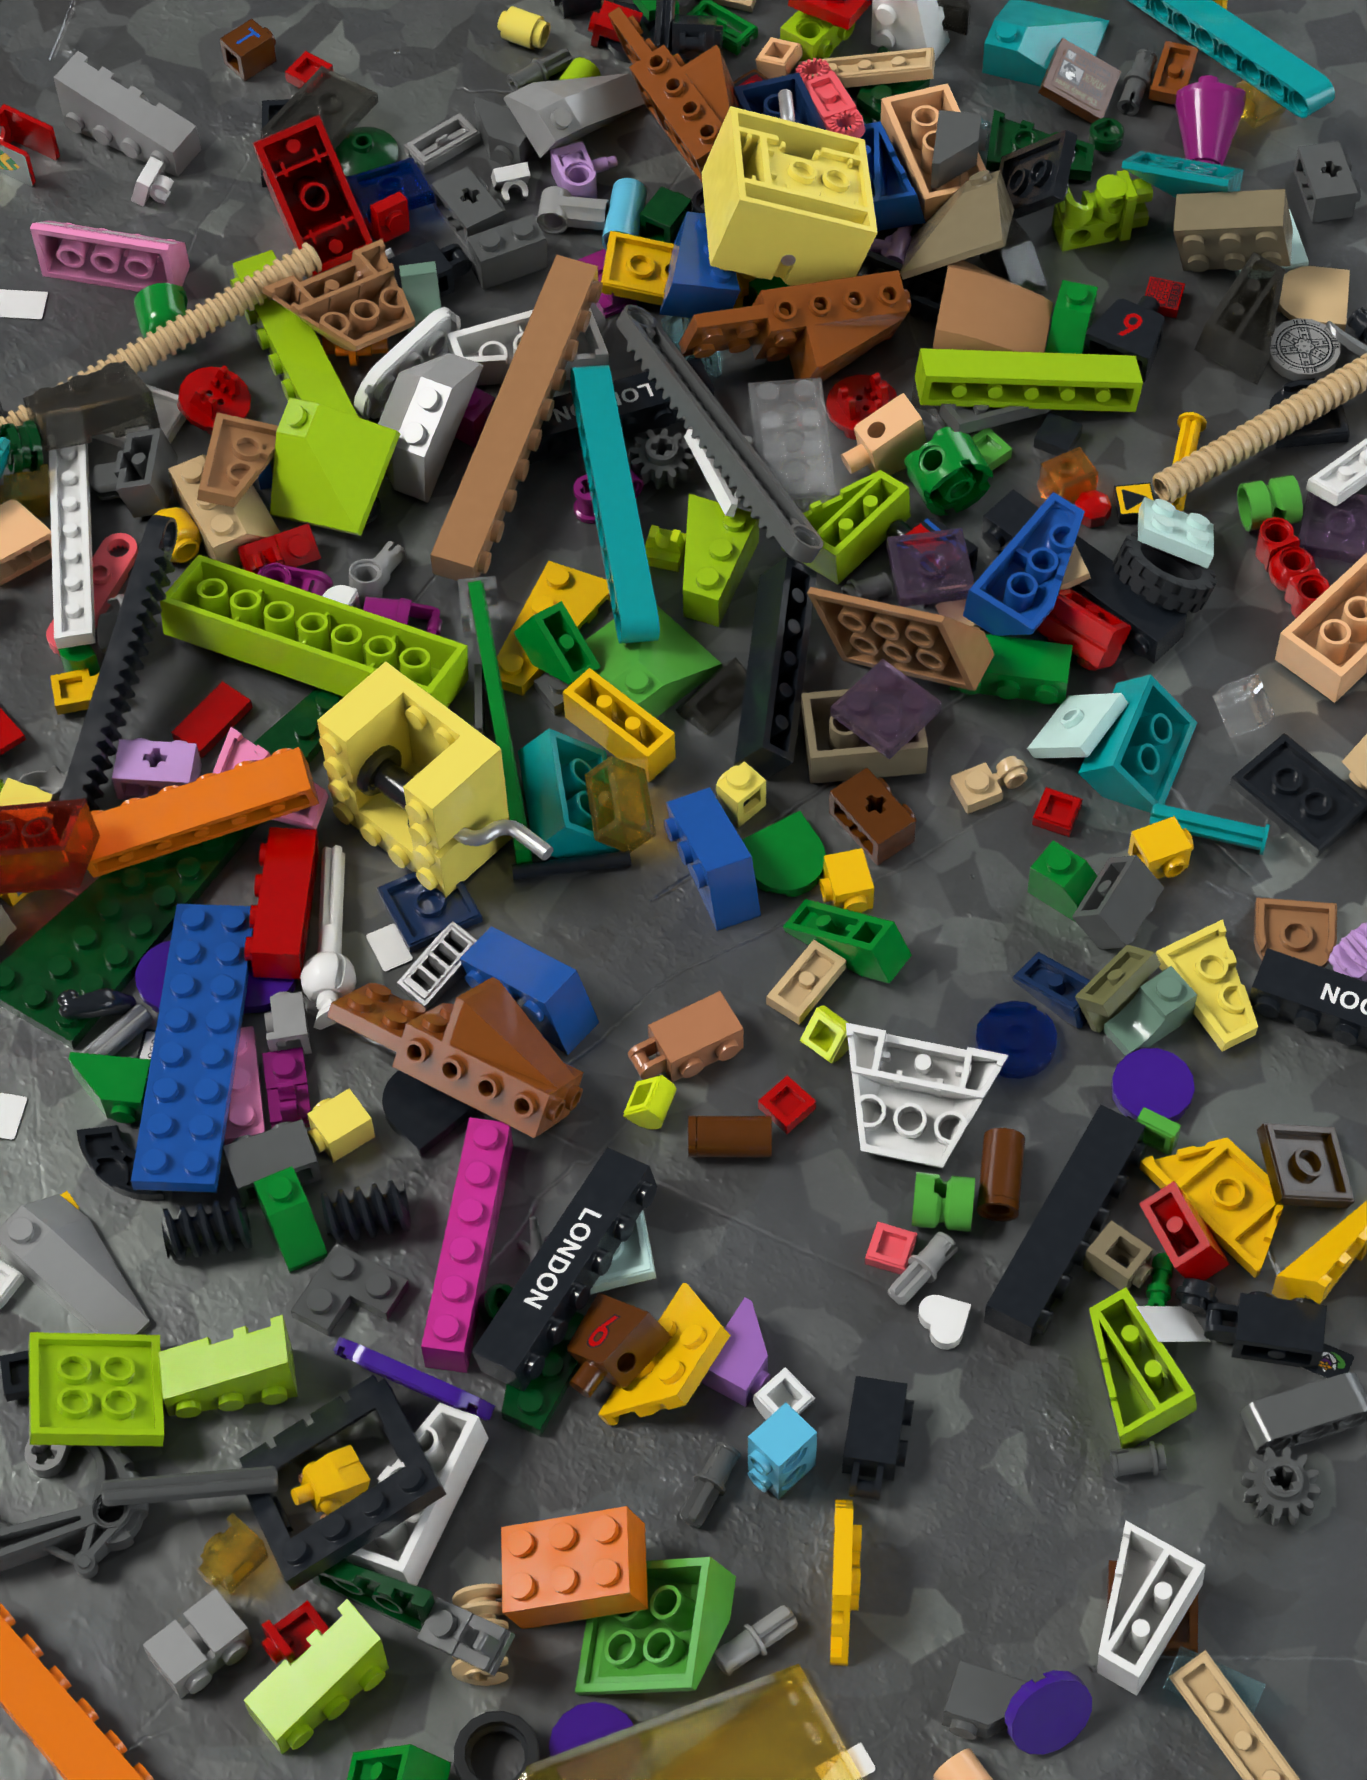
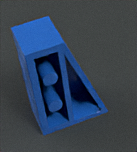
M881 121L864 124L865 133L860 139L865 140L877 231L926 223L918 196L896 155L895 149Z
M687 212L674 242L668 270V280L665 285V294L659 315L693 318L694 314L733 309L740 293L736 272L710 266L705 213Z
M709 787L666 802L669 818L664 820V827L667 836L671 842L676 841L680 858L683 864L687 865L716 930L719 931L761 916L752 856L712 789Z
M492 926L460 957V961L467 974L465 980L471 988L491 977L498 979L542 1036L566 1055H569L599 1024L597 1015L577 970Z

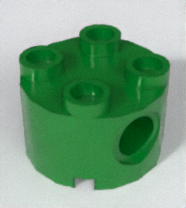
M944 427L936 431L932 440L922 445L919 450L909 453L904 460V464L907 467V475L926 507L932 514L939 516L948 515L945 511L946 509L954 508L955 512L958 513L978 502L991 486L988 478L992 477L993 479L992 470L970 435L960 431L954 432L951 427Z

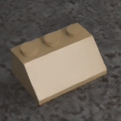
M206 455L197 456L168 468L174 496L180 507L190 514L199 528L202 537L201 544L209 558L235 567L241 566L242 562L237 551L238 547L281 533L253 484L234 508L197 500Z

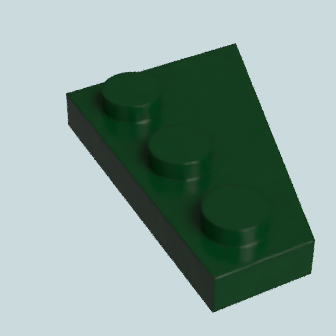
M343 1559L312 1579L314 1584L418 1632L421 1631L435 1603L432 1591L353 1565L347 1559Z

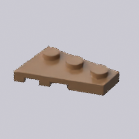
M217 412L197 500L234 508L273 459L278 426Z

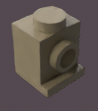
M1111 1220L1086 1250L1083 1269L1089 1273L1091 1271L1095 1272L1119 1290L1125 1287L1129 1290L1132 1285L1141 1288L1153 1271V1267L1149 1265L1153 1248ZM1118 1262L1124 1263L1127 1266V1268H1125Z

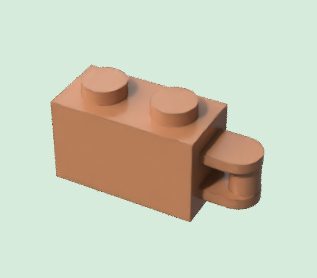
M721 991L649 1024V1039L633 1046L628 1052V1057L643 1080L666 1072L671 1082L682 1077L691 1078L701 1072L705 1066L718 1060H729L743 1049L744 1028ZM656 1055V1058L649 1060V1056Z

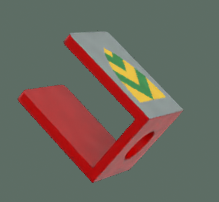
M3 104L0 107V172L32 187L36 183L30 156L28 152L11 145V143L15 141L56 161L60 157L54 129L45 122Z

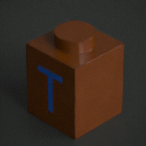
M252 18L220 38L224 64L244 81L277 61L274 35L268 28H262Z

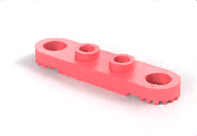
M813 58V61L808 59L807 63L801 62V65H798L795 71L796 73L799 72L826 130L861 138L865 133L863 117L835 72L830 68L829 63L821 58L818 61L817 58Z
M115 533L109 535L102 541L92 557L95 629L98 626L99 615L106 613L111 605L107 603V600L117 596L128 578V573L134 566L139 550L136 540L129 534ZM117 546L120 548L124 546V548L129 550L120 557L110 555V551L113 552V548L117 549ZM53 619L47 628L46 637L50 649L53 653H58L60 656L54 640Z

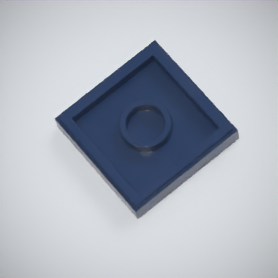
M416 872L377 887V891L410 953L430 945L452 921L463 929L483 922L482 915L463 881H460L456 885L457 888L446 898L437 888L433 890L426 889L417 879Z

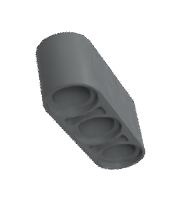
M1348 1372L1254 1401L1240 1411V1416L1256 1453L1264 1455L1267 1447L1277 1452L1283 1450L1286 1446L1293 1447L1354 1428L1367 1422V1396L1357 1374Z

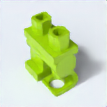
M1126 170L1117 171L1116 175L1107 174L1099 178L1094 192L1090 193L1089 190L1083 191L1081 204L1074 200L1070 188H1068L1064 201L1054 205L1051 225L1061 251L1106 243L1115 240L1117 237L1120 241L1130 240L1132 228L1148 225L1149 215L1145 202L1152 201L1153 188L1151 184L1141 178L1131 180Z

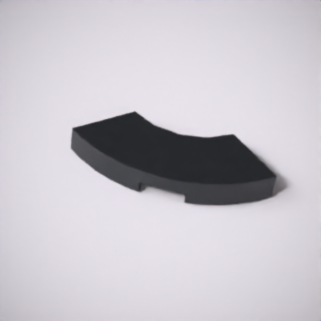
M118 1125L77 1130L79 1146L86 1164L105 1186L133 1199L145 1201L165 1200V1191L133 1190L131 1177L136 1151L131 1150L123 1141Z

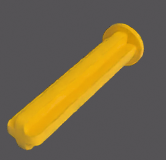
M1185 412L1179 415L1177 425L1180 431L1173 463L1181 461L1183 457L1190 456L1192 452L1197 450L1200 432L1204 431L1207 425V421L1202 415L1194 412ZM1187 493L1171 503L1175 509L1179 511L1184 510Z

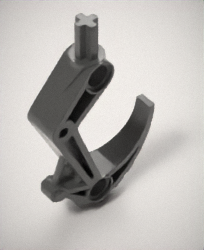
M83 1446L92 1455L97 1467V1483L92 1504L15 1525H9L0 1521V1572L52 1554L73 1564L78 1576L89 1579L97 1574L99 1570L97 1563L111 1551L124 1550L135 1544L133 1538L138 1534L143 1520L148 1516L149 1504L107 1507L103 1504L101 1494L102 1482L105 1480L142 1477L140 1473L133 1471V1461L126 1454L120 1453L118 1446ZM119 1508L124 1510L119 1520L111 1523L103 1521L105 1513L110 1509ZM83 1543L81 1551L76 1556L64 1551V1549Z

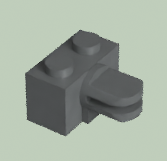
M161 428L127 433L124 450L118 451L116 462L96 465L88 476L89 483L101 501L121 498L133 518L154 515L161 509L169 508L172 484L168 468L177 465L178 456Z

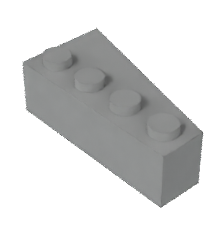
M77 51L53 77L65 126L75 133H81L95 139L101 145L115 148L130 158H137L147 163L150 156L163 162L161 171L178 177L201 151L197 126L160 102L153 106L141 90L133 85L129 89L112 80L114 73L103 66L98 71L87 64L88 57Z

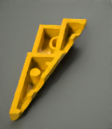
M1367 1200L1276 1276L1271 1294L1280 1299L1307 1298L1321 1304L1355 1258L1361 1261L1367 1254Z

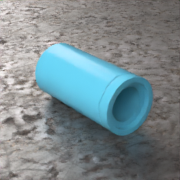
M622 178L613 185L602 235V245L605 249H607L610 231L639 236V214L645 207L647 188L636 179Z

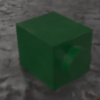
M661 186L639 214L640 237L674 244L686 213L692 212V199L684 196L682 193L674 192Z

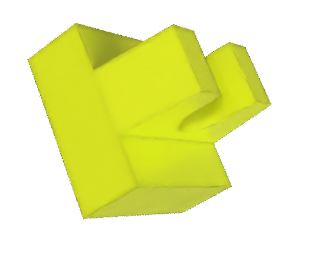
M651 525L645 544L648 565L678 572L685 553L686 533H681V530L673 529L672 531Z

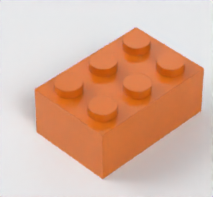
M627 1506L501 1527L502 1613L521 1629L648 1609L645 1523Z

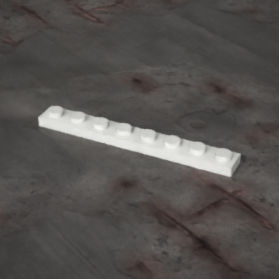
M84 422L48 428L54 640L57 649L96 643L90 483L88 478V433Z

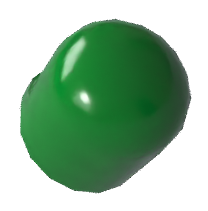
M156 283L138 292L134 298V308L143 338L147 337L146 333L149 331L155 333L156 327H165L166 321H176L177 315H186L188 298L183 287L170 283Z

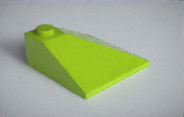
M289 398L276 431L270 514L282 519L304 524L309 523V525L361 536L401 433L319 403Z

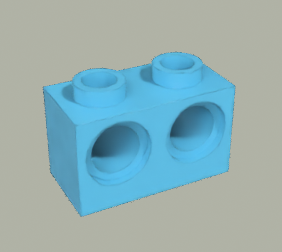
M784 1403L748 1436V1476L759 1490L764 1493L769 1490L778 1500L816 1466L817 1431L787 1403Z

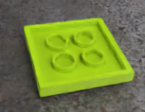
M30 1332L28 1342L29 1445L163 1447L164 1414L159 1352L161 1351L160 1335Z

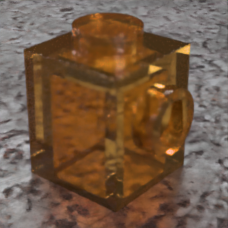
M1078 447L1041 463L1037 488L1045 501L1055 492L1075 505V501L1082 492L1097 489L1099 472L1082 449Z

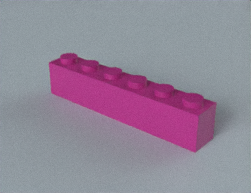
M469 1117L421 1344L423 1359L427 1368L468 1372L479 1318L478 1301L485 1288L513 1150L511 1126L501 1121Z

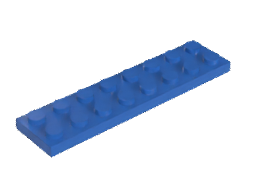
M176 905L131 1177L133 1190L217 1193L251 961H245L244 955L246 937H253L254 931L253 928H250L249 924L251 906Z

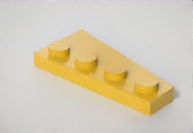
M548 560L497 655L502 689L523 696L534 684V680L545 672L531 663L514 631L533 615L561 601L578 629L586 622L589 624L598 614V608L607 599L610 601L606 579Z

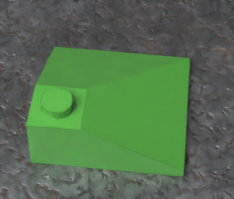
M658 605L660 625L658 641L619 644L614 619L585 640L601 666L595 672L655 718L722 669V663Z
M711 1557L646 1561L647 1610L586 1619L575 1693L581 1696L696 1691L730 1621L736 1576Z

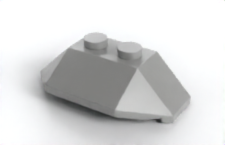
M448 353L398 373L378 422L379 425L401 433L386 470L394 490L427 503L429 502L483 369L482 364Z

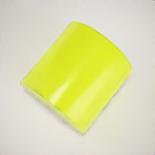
M825 1005L816 1008L799 1041L830 1063H834L849 1050L846 1023L848 1022Z
M663 1075L637 1081L623 1116L632 1123L646 1129L661 1128L676 1093L675 1085Z

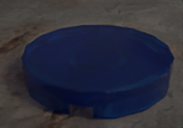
M1008 1001L996 1004L989 1009V1012L983 1019L981 1018L977 1024L975 1047L976 1049L1008 1055L998 1074L1007 1078L1022 1079L1034 1076L1048 1067L1055 1055L1057 1032L1052 1019L1046 1013L1044 1015L1038 1011L1037 1006L1028 1002Z

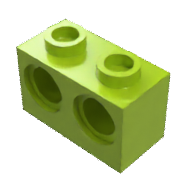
M798 10L780 27V39L801 44L802 57L799 61L813 60V58L825 59L831 56L833 50L843 40L849 39L854 31L855 23L849 30H846Z

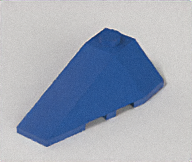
M1053 492L969 589L963 616L992 635L1033 634L1054 608L1085 511Z

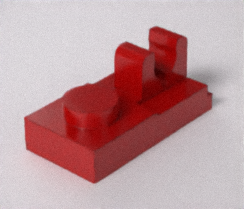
M309 523L237 548L244 570L258 574L260 568L270 563H280L296 568L322 559Z

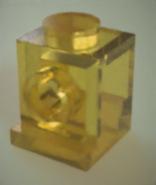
M48 464L40 465V471H24L23 473L3 475L4 484L0 485V505L10 499L17 500L37 518L51 516Z
M234 1513L226 1519L229 1528L224 1533H216L206 1543L203 1553L200 1555L202 1564L196 1569L199 1575L211 1587L216 1588L220 1584L229 1594L269 1557L263 1540Z

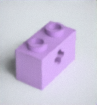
M144 738L133 740L119 739L112 774L117 798L120 800L145 798L158 794L161 789L167 786H182L196 781L200 777L202 767L197 744L182 740L161 742L150 741Z

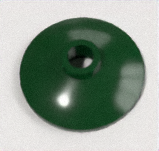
M375 127L350 129L338 136L332 143L345 177L354 181H370L386 175L394 168L399 157L398 145L395 139L386 131Z

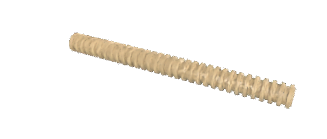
M307 242L303 243L302 249L294 248L291 255L287 253L282 255L283 260H273L272 266L266 264L263 266V271H254L253 277L245 276L244 282H235L232 289L230 287L224 288L225 293L217 292L214 294V299H205L204 305L196 304L195 310L187 309L185 311L186 315L182 316L179 314L176 316V321H166V326L156 327L155 333L147 332V337L144 339L138 337L136 339L137 343L134 345L131 342L126 344L127 349H117V354L114 356L113 354L107 355L106 361L98 360V365L95 367L89 365L87 367L88 371L85 373L83 371L77 372L78 377L73 378L70 376L67 378V383H58V388L55 390L51 387L48 389V394L40 393L37 400H28L27 406L24 407L21 404L18 406V411L10 410L8 412L9 416L6 418L0 416V428L2 425L13 423L15 426H21L24 421L29 420L35 422L37 429L41 427L43 429L48 428L49 422L57 423L59 421L58 417L63 416L66 418L69 416L68 412L70 410L73 412L78 411V406L81 404L84 407L87 406L88 400L92 399L95 401L98 399V394H108L107 389L118 388L117 384L119 382L127 383V378L130 376L132 378L137 377L138 371L146 372L147 366L155 367L159 359L161 361L167 360L166 355H176V350L179 348L181 350L186 349L187 343L195 344L196 338L204 339L206 337L205 333L208 331L214 333L216 332L215 327H225L226 321H235L236 315L244 316L245 310L252 311L255 309L254 305H263L264 299L272 300V298L262 293L263 287L292 275L301 282L304 276L307 278L312 277L313 271L321 272L322 262L317 252Z
M1367 353L1363 354L1360 358L1354 359L1351 363L1345 364L1342 368H1338L1334 373L1328 374L1325 378L1319 379L1306 389L1300 390L1298 394H1293L1289 399H1284L1280 404H1276L1271 409L1258 414L1252 420L1246 421L1244 425H1239L1235 430H1230L1226 435L1211 441L1207 446L1201 447L1199 451H1194L1190 456H1185L1181 461H1176L1171 467H1166L1162 472L1154 474L1152 480L1153 487L1158 497L1173 503L1177 498H1181L1186 493H1190L1195 488L1202 486L1204 482L1211 481L1213 477H1218L1222 472L1228 471L1231 467L1237 466L1241 461H1245L1250 456H1254L1259 451H1263L1268 446L1275 444L1277 440H1282L1286 435L1292 434L1295 430H1299L1304 425L1311 423L1312 420L1327 414L1331 409L1337 408L1339 404H1344L1348 399H1353L1357 394L1363 393L1367 389Z

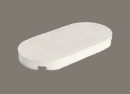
M441 307L429 314L367 373L355 395V411L368 420L370 417L372 419L380 418L398 373L448 354L447 333L460 330V317L447 307Z

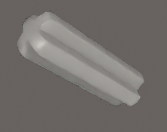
M141 1004L135 1005L85 1047L81 1053L114 1056L152 1024L151 1014Z

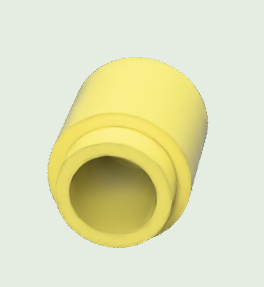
M511 6L507 11L501 13L497 28L501 31V38L529 49H534L535 47L542 49L549 38L551 26L549 22L544 21L543 16Z

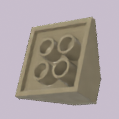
M984 170L970 176L969 181H966L912 235L900 272L903 280L1005 246L1014 207L1000 170L990 173L989 170Z

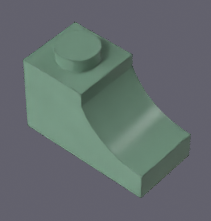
M435 261L399 266L402 289L415 319V326L408 329V334L429 314L441 308Z
M1170 966L1141 985L1139 991L1127 1006L1104 1024L1103 1032L1124 1056L1142 1048H1149L1192 1019L1197 994L1176 970Z

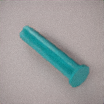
M1158 803L1152 807L1149 819L1150 825L1175 816L1181 828H1186L1193 836L1260 850L1259 855L1264 854L1270 824H1266V827H1260Z

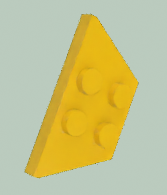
M1228 1137L1210 1141L1202 1147L1189 1146L1177 1149L1175 1155L1154 1159L1152 1155L1141 1160L1139 1169L1160 1189L1175 1181L1210 1229L1217 1243L1254 1278L1260 1275L1284 1205H1275L1269 1177Z
M682 1283L658 1320L659 1324L672 1338L629 1386L624 1388L616 1386L598 1413V1416L607 1425L618 1424L619 1416L630 1412H635L641 1418L655 1414L662 1409L671 1410L687 1405L729 1339L730 1334L687 1283Z
M835 1499L830 1665L848 1666L850 1610L859 1611L861 1580L860 1552L862 1525H853V1500Z

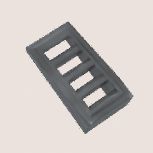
M452 921L399 979L397 987L415 1002L422 1004L427 1010L466 974L460 957L477 940ZM453 946L458 948L461 951V953L454 949ZM445 955L453 963L449 966L440 958ZM431 966L441 974L439 979L428 970ZM419 977L431 986L428 991L415 982Z

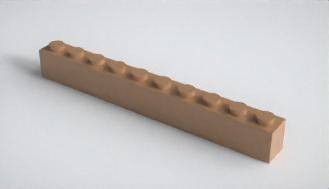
M556 254L431 552L433 574L468 584V582L478 581L481 573H487L492 558L490 549L493 542H500L504 531L505 523L502 521L506 511L512 512L517 498V491L515 489L518 481L524 482L528 474L530 461L527 459L531 450L536 452L540 445L542 437L541 425L543 421H549L554 409V400L552 399L555 391L561 392L567 374L565 370L567 362L574 361L579 346V341L577 340L579 333H585L591 317L590 306L592 303L597 304L600 299L603 283L598 281V266Z

